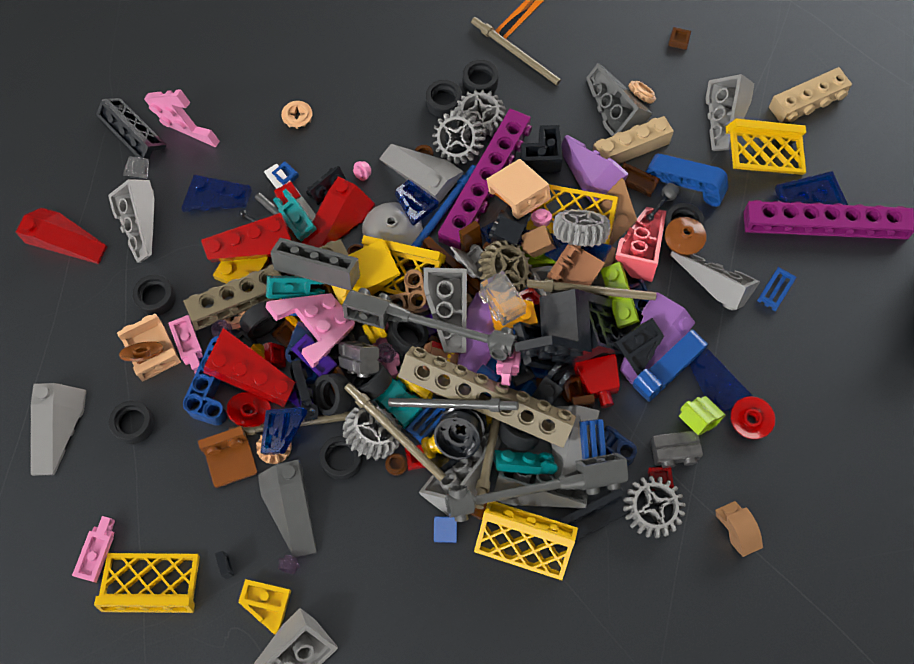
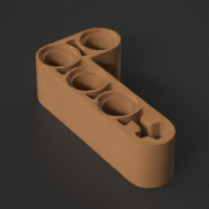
M415 269L409 270L404 276L406 292L390 295L389 297L395 304L402 300V308L409 310L413 314L427 311L429 305L423 290L424 274ZM415 276L420 277V281L417 285L412 284V280ZM423 296V303L420 306H416V299Z

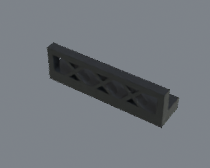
M121 98L101 99L96 116L141 162H148L152 151L164 150L166 148V144Z
M620 488L587 505L586 508H581L558 520V522L578 528L576 542L624 517L630 511H623V507L626 504L622 499L624 492ZM560 544L553 545L556 551L566 547ZM547 547L546 549H547L549 555H551L552 553H551V551L549 550V548Z

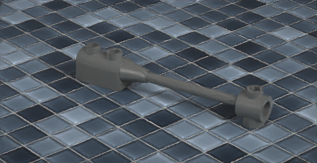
M360 288L358 291L350 290L342 304L344 318L381 329L385 328L388 321L417 323L487 343L490 355L500 361L505 360L507 356H512L517 340V335H514L513 330L508 327H503L501 331L495 329L490 335L413 314L409 310L393 303L387 294L380 293L376 297L371 295L370 291L366 288Z
M619 453L578 460L575 461L576 471L561 476L556 480L474 496L470 490H467V486L455 485L448 489L449 494L445 495L447 512L449 517H454L456 522H464L469 519L468 514L474 513L476 505L554 489H581L583 491L586 490V493L589 495L600 493V487L607 486L608 490H618L621 488V483L628 480L627 459Z

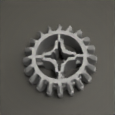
M475 90L474 94L467 92L466 97L461 96V101H457L458 107L454 109L456 114L458 110H463V113L469 111L470 117L473 115L477 116L475 122L481 121L482 123L478 129L485 130L484 133H480V136L485 138L486 135L492 137L494 132L496 133L506 116V109L503 106L502 100H498L497 95L492 96L491 91L486 94L484 90L481 93H477ZM462 120L455 121L457 128L464 126L466 123ZM469 128V129H470V131H469V133H468V137H469V138L472 136L471 128Z
M451 110L450 116L447 113L443 114L445 121L438 119L440 126H434V129L438 130V132L432 134V137H437V141H434L433 145H439L436 152H442L441 158L447 157L449 162H452L454 159L455 164H459L460 160L462 163H467V158L474 160L473 154H480L477 147H484L479 143L480 140H485V137L480 136V133H484L485 130L478 129L482 124L481 121L475 122L477 116L473 115L470 117L469 111L463 113V110H458L456 114L454 110ZM462 120L466 122L464 126H460L458 129L450 126L455 121ZM469 128L472 131V142L468 139ZM446 132L449 135V141L447 144L445 140ZM456 133L461 134L460 137H462V141L456 140V138H458L456 137ZM459 145L467 148L466 151L459 154L452 151L453 148H457Z
M586 209L564 210L555 216L553 222L556 238L563 243L567 242L569 245L573 244L576 246L593 247L594 245L599 246L601 243H606L611 230L610 220L606 216L594 211H587Z
M378 404L375 405L401 431L402 426L398 425L397 418H393L391 413L386 412V408L381 409ZM354 407L346 416L343 424V437L347 438V445H352L351 451H358V457L364 454L367 460L371 456L375 461L380 457L385 459L388 455L393 454L400 445V442L365 408Z
M649 476L648 483L645 478L640 479V484L634 482L632 484L633 489L627 490V494L630 497H625L623 500L625 503L630 504L624 506L623 511H630V514L625 518L626 520L633 518L634 522L631 523V528L638 525L637 533L639 534L645 529L646 537L648 538L652 535V531L655 538H659L661 532L665 537L668 536L669 530L672 532L677 530L675 524H682L681 519L678 517L685 516V512L679 509L684 508L686 505L678 501L683 498V495H676L674 493L678 490L677 486L672 489L669 488L671 481L668 480L665 484H662V477H658L656 482L653 476ZM651 489L663 493L666 498H658L654 492H651ZM641 492H644L645 506L637 510V498ZM651 504H662L657 510H646ZM671 504V515L665 523L663 510L664 507ZM648 515L652 517L658 525L646 522L641 516Z

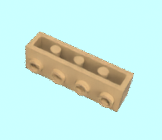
M838 67L775 95L769 105V109L780 123H791L804 114H811L819 107L824 108L837 99H844L848 95L852 83Z
M665 116L658 119L653 118L645 124L635 125L630 130L618 132L607 139L598 140L593 146V151L600 152V156L605 159L611 158L618 164H621L670 144L674 130Z

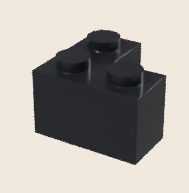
M542 125L539 128V143H521L520 159L536 173L561 172L563 157L560 125Z
M509 205L505 211L501 210L488 237L491 240L490 244L495 241H507L508 245L512 244L516 247L530 215L526 214L517 219L513 216L512 208Z

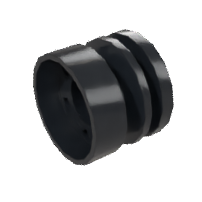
M446 408L434 432L435 445L439 451L447 457L456 460L467 459L473 456L479 449L486 431V415L474 409Z

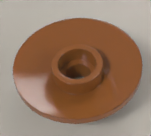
M679 217L668 224L665 230V241L674 252L681 255H692L704 247L706 231L697 220L689 217ZM684 231H688L690 235H686Z
M141 342L125 347L119 352V356L122 360L141 364L159 355L164 348L159 342Z

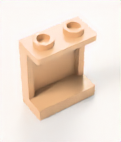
M521 159L516 160L487 178L489 192L492 195L497 193L511 206L513 216L517 219H520L551 199L549 184Z
M157 314L145 316L141 321L133 325H127L117 332L125 347L141 342H159L163 345L164 350L154 358L141 364L132 362L134 365L133 369L142 382L181 363L174 345Z

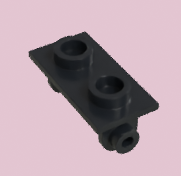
M340 166L330 168L321 177V181L317 180L313 185L307 187L306 194L310 198L313 197L317 205L324 200L338 176L346 180Z

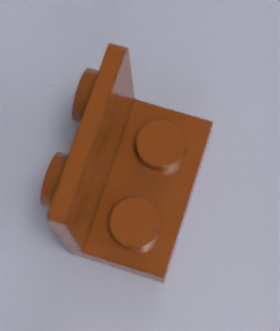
M241 426L198 441L200 450L206 456L215 488L258 473L247 434Z

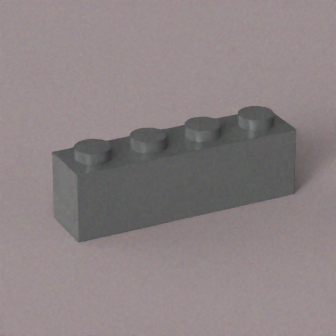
M279 238L271 250L274 270L346 290H352L360 277L358 258L284 238Z

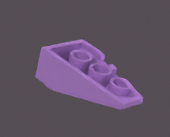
M569 135L564 137L561 144L562 155L583 191L606 194L621 178L626 180L628 173L611 158L605 159L601 157L600 152L596 150L590 151L586 148L585 144ZM586 196L591 203H594L590 197Z
M477 292L467 308L466 328L490 335L494 331L487 296ZM466 337V353H459L457 365H463L468 370L477 373L478 369L483 364L486 366L491 358L487 343Z
M656 292V300H649L641 314L643 315L641 324L653 318L664 334L663 340L657 346L652 359L649 360L645 367L648 370L677 344L695 324V321L685 308ZM624 357L620 371L633 384L637 375Z

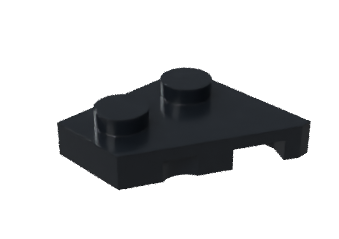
M650 318L615 341L637 376L644 371L649 360L652 359L657 346L660 345L664 338V334L653 318Z

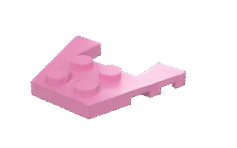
M178 89L174 93L170 90L165 94L162 92L148 93L144 98L149 105V109L160 118L159 121L164 126L171 127L213 147H216L220 142L212 130L197 127L183 110V108H187L190 101L181 90Z
M332 293L266 302V309L276 321L296 313L318 341L303 348L301 353L312 368L316 367L319 361L326 357L330 350L336 344H339L355 326L353 320L344 318L343 307Z

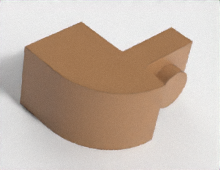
M734 501L715 510L716 517L729 531L730 543L742 557L763 548L760 529L747 507L742 509Z

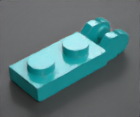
M285 189L283 193L288 202L284 205L277 196L273 201L293 233L302 242L317 228L299 202Z
M267 276L266 297L269 299H289L325 294V290L310 289L311 284L324 283L299 276Z
M495 450L493 459L497 471L553 475L558 470L552 453L542 452L537 455L531 452L521 453L509 450Z

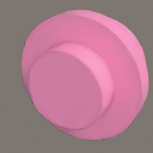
M358 161L354 164L353 172L358 179L365 181L371 175V168L367 162Z
M538 209L531 214V220L537 227L548 226L552 220V214L546 209Z

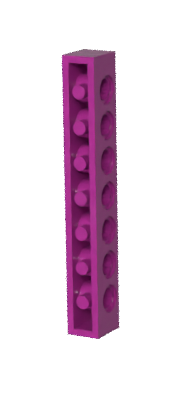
M511 108L508 110L438 232L439 242L449 247L462 249L459 230L462 228H457L456 226H467L473 221H477L478 224L480 223L479 217L482 213H486L489 206L488 201L491 197H495V194L492 195L489 192L487 180L484 179L489 178L514 162L515 153L517 151L520 152L521 143H524V137H528L532 130L530 116ZM467 209H472L473 211H472V212H467V211H465V210H467Z
M761 200L748 201L744 209L745 232L909 239L914 233V208H905L904 206L885 207L883 205L864 206L862 204L853 206L840 203L834 205L823 203L806 204L802 202L782 203L781 201L762 202Z

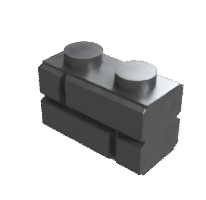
M358 341L339 343V354H341L339 356V367L346 369L348 374H357V377H370L371 373L379 371V361H377L379 358V348L377 346Z
M693 430L655 435L650 440L655 466L662 465V468H672L676 466L675 463L682 462L686 466L698 463L697 460L703 456L699 436Z

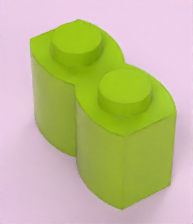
M707 396L697 397L692 402L687 401L681 407L680 411L682 413L679 415L698 436L707 430L710 431L715 428L726 416Z

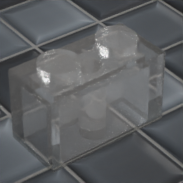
M504 271L480 283V298L485 304H489L493 318L496 321L499 320L503 326L526 314V303Z

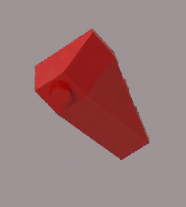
M338 176L327 192L313 220L317 230L305 238L302 243L319 248L330 241H337L343 235L349 234L350 230L358 223L360 225L364 222L365 217L374 208L375 203L358 186Z
M39 208L25 214L16 230L17 235L26 244L97 264L100 263L107 248L104 243L61 213L45 208Z

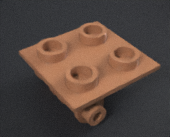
M568 244L546 277L553 279L554 282L591 285L605 263L581 249V246Z

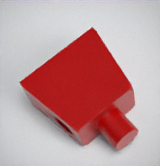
M611 354L576 362L574 373L579 375L585 395L593 394L594 399L599 398L601 408L613 406L614 402L611 395L618 393L620 388L616 355Z

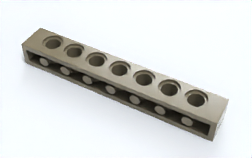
M341 239L330 241L326 245L319 247L349 255ZM273 264L263 270L253 271L245 277L233 279L227 284L212 287L204 293L195 294L183 300L195 330L197 331L247 311L260 302L275 300L266 297L267 284L264 283L267 282V276H284L288 273L274 270ZM247 289H253L250 292H245ZM227 297H233L230 300H225ZM209 304L213 305L210 308H205Z
M412 346L408 350L398 377L448 399L490 400L491 398H500L502 401H518V410H501V412H490V410L486 409L474 410L564 448L576 416L566 409L556 408L549 402L535 399L524 391H517L508 385H501V382L493 381L484 374L474 373L463 365L453 364L442 356L432 355L421 347ZM422 365L428 367L430 371L425 370ZM443 374L449 376L450 379H446ZM463 383L468 384L471 388L465 387ZM483 392L489 393L492 397L486 396ZM525 410H529L533 414H528L525 412ZM545 419H550L554 423H548Z

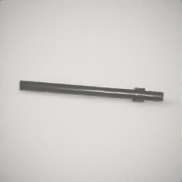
M389 398L388 400L389 407L490 410V412L519 409L518 401H502L500 398H491L490 400Z

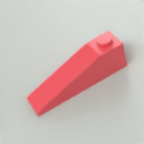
M646 207L637 218L636 223L628 229L624 238L620 239L615 258L618 262L622 263L623 268L632 278L652 282L658 265L666 211L658 210L654 215V220L648 221L646 219L647 214L651 213L655 208Z

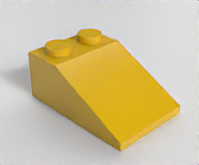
M383 239L348 255L358 258L360 277L352 290L358 291L360 288H366L370 291L371 295H374L400 275L397 265ZM332 286L338 302L342 306L350 290Z

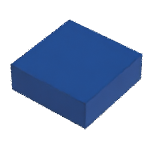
M285 161L272 172L282 185H285L288 181L293 182L299 177L298 172ZM280 169L287 176L284 180L276 173Z

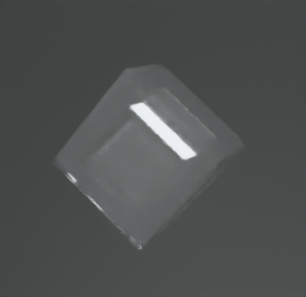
M129 156L123 175L147 179L149 159Z

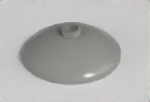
M399 202L383 203L373 208L365 217L362 226V233L365 236L410 246L423 230L422 221L418 213L410 206Z

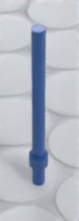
M471 165L465 175L458 179L456 187L411 246L421 247L423 240L430 235L462 192L476 168L475 165Z

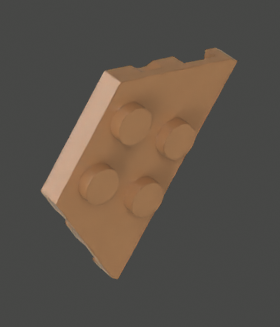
M623 178L605 194L619 197L609 247L637 221ZM604 200L598 206L603 213H606L611 209L613 201ZM596 206L589 210L600 213Z

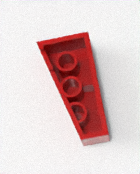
M278 213L202 239L201 242L209 261L223 262L271 257V250L279 238L291 241L292 239L284 216Z
M224 328L204 366L203 373L282 407L285 406L295 385L292 379Z

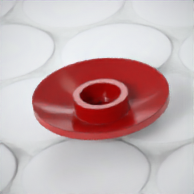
M250 392L234 395L227 404L228 417L235 424L242 427L260 426L269 419L271 414V406L268 400Z
M753 396L744 397L738 400L731 410V423L734 429L745 438H764L770 434L775 426L774 411L761 398ZM747 417H752L754 419V423H750L747 420Z

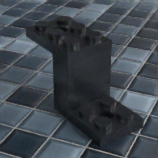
M571 289L539 297L542 337L515 343V352L525 353L526 357L538 356L541 360L552 359V362H563L566 357L572 359L583 358V354L592 353L589 307L604 311V309L613 307L612 299L579 289Z
M589 307L592 353L583 354V358L578 359L566 357L563 362H552V359L541 360L538 356L526 357L525 353H521L520 356L525 366L550 371L558 363L561 365L560 373L574 367L576 362L589 360L603 352L624 357L615 341L626 335L624 328L620 329L617 327L614 314ZM523 322L513 325L515 335H517V342L542 337L541 327Z

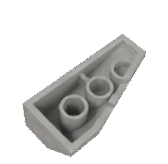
M742 74L713 79L708 82L706 104L709 105V113L707 114L711 122V129L709 131L713 151L731 149L730 134H726L725 126L736 118L744 119L751 104L755 83Z
M128 179L108 196L115 219L120 220L122 224L120 229L122 233L127 234L129 238L128 245L137 263H141L152 255L154 191L150 180Z
M674 251L671 252V256L717 301L723 303V306L727 309L737 310L743 307L760 283V281L736 270L734 273L725 271L721 264H707L704 258L695 254L681 255Z
M424 268L423 290L433 319L466 328L467 269ZM437 329L444 353H466V337Z
M57 383L33 385L31 399L32 476L55 475L66 451V444L70 436L72 437L75 432L74 427L78 419L83 415L86 390Z

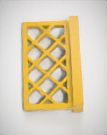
M737 118L725 126L726 134H730L733 169L799 175L806 173L802 137L806 134V126ZM737 136H742L746 141L744 146L738 142ZM755 137L764 143L761 148L753 141ZM772 139H776L781 144L779 149L770 142ZM789 141H796V151L788 144ZM748 145L756 151L754 156L745 149ZM766 146L774 153L771 158L763 151ZM783 148L791 155L788 159L780 152ZM740 153L747 158L748 162L746 164L740 163ZM758 155L766 162L764 165H760L755 160ZM775 157L783 163L781 167H778L772 161ZM793 158L798 162L799 168H795L790 163Z
M549 184V188L554 196L537 208L538 210L544 207L549 211L546 205L557 199L562 208L552 214L554 222V217L559 212L566 210L574 203H577L580 210H583L578 201L588 196L594 203L587 207L586 210L589 211L596 206L601 215L607 216L610 214L609 220L612 230L619 197ZM565 192L570 193L574 200L563 206L558 197ZM604 200L613 201L611 209L606 213H603L598 206ZM531 217L530 221L527 222L526 230L528 231L538 228L534 225ZM550 222L546 227L549 229L551 236L556 237L554 235L553 223ZM610 235L608 236V240H606V243H601V245L609 246L611 240Z
M363 235V248L381 239ZM385 240L391 255L397 261V268L400 266L404 276L407 272L402 264L409 260H413L416 265L414 269L423 274L422 268L428 264L435 265L434 268H441V264L445 262L446 256L441 252ZM404 276L396 281L392 280L390 285L383 287L379 291L390 294L405 293L397 285L404 280ZM423 296L418 297L416 300L423 301Z
M498 502L487 503L474 552L562 580L576 540L578 528ZM487 521L498 524L500 529L491 532L487 526ZM509 530L520 531L522 536L513 539ZM503 533L508 542L500 545L495 536ZM534 536L542 538L545 543L535 546L531 538ZM490 539L495 547L489 549L481 546V543ZM526 540L530 549L522 552L517 543ZM553 545L567 546V550L558 553ZM512 546L517 554L513 556L508 555L503 549ZM548 547L553 556L544 559L539 551ZM534 553L539 561L535 563L529 562L525 556ZM557 560L561 567L560 571L551 569L548 563Z
M107 553L99 596L95 597L94 606L101 612L194 613L195 603L193 599L200 556L199 554ZM113 560H123L126 563L116 573L111 570ZM139 560H146L149 565L137 574L132 566ZM162 560H168L172 565L160 574L155 566ZM185 560L193 561L192 568L185 574L178 568ZM128 569H131L135 577L124 585L119 577ZM153 569L158 577L146 585L141 578ZM176 569L181 577L172 585H169L164 578ZM117 580L122 587L114 594H107L108 586ZM140 580L145 588L138 594H131L128 588ZM162 580L168 588L161 594H154L151 589ZM185 580L189 584L188 594H177L174 589Z

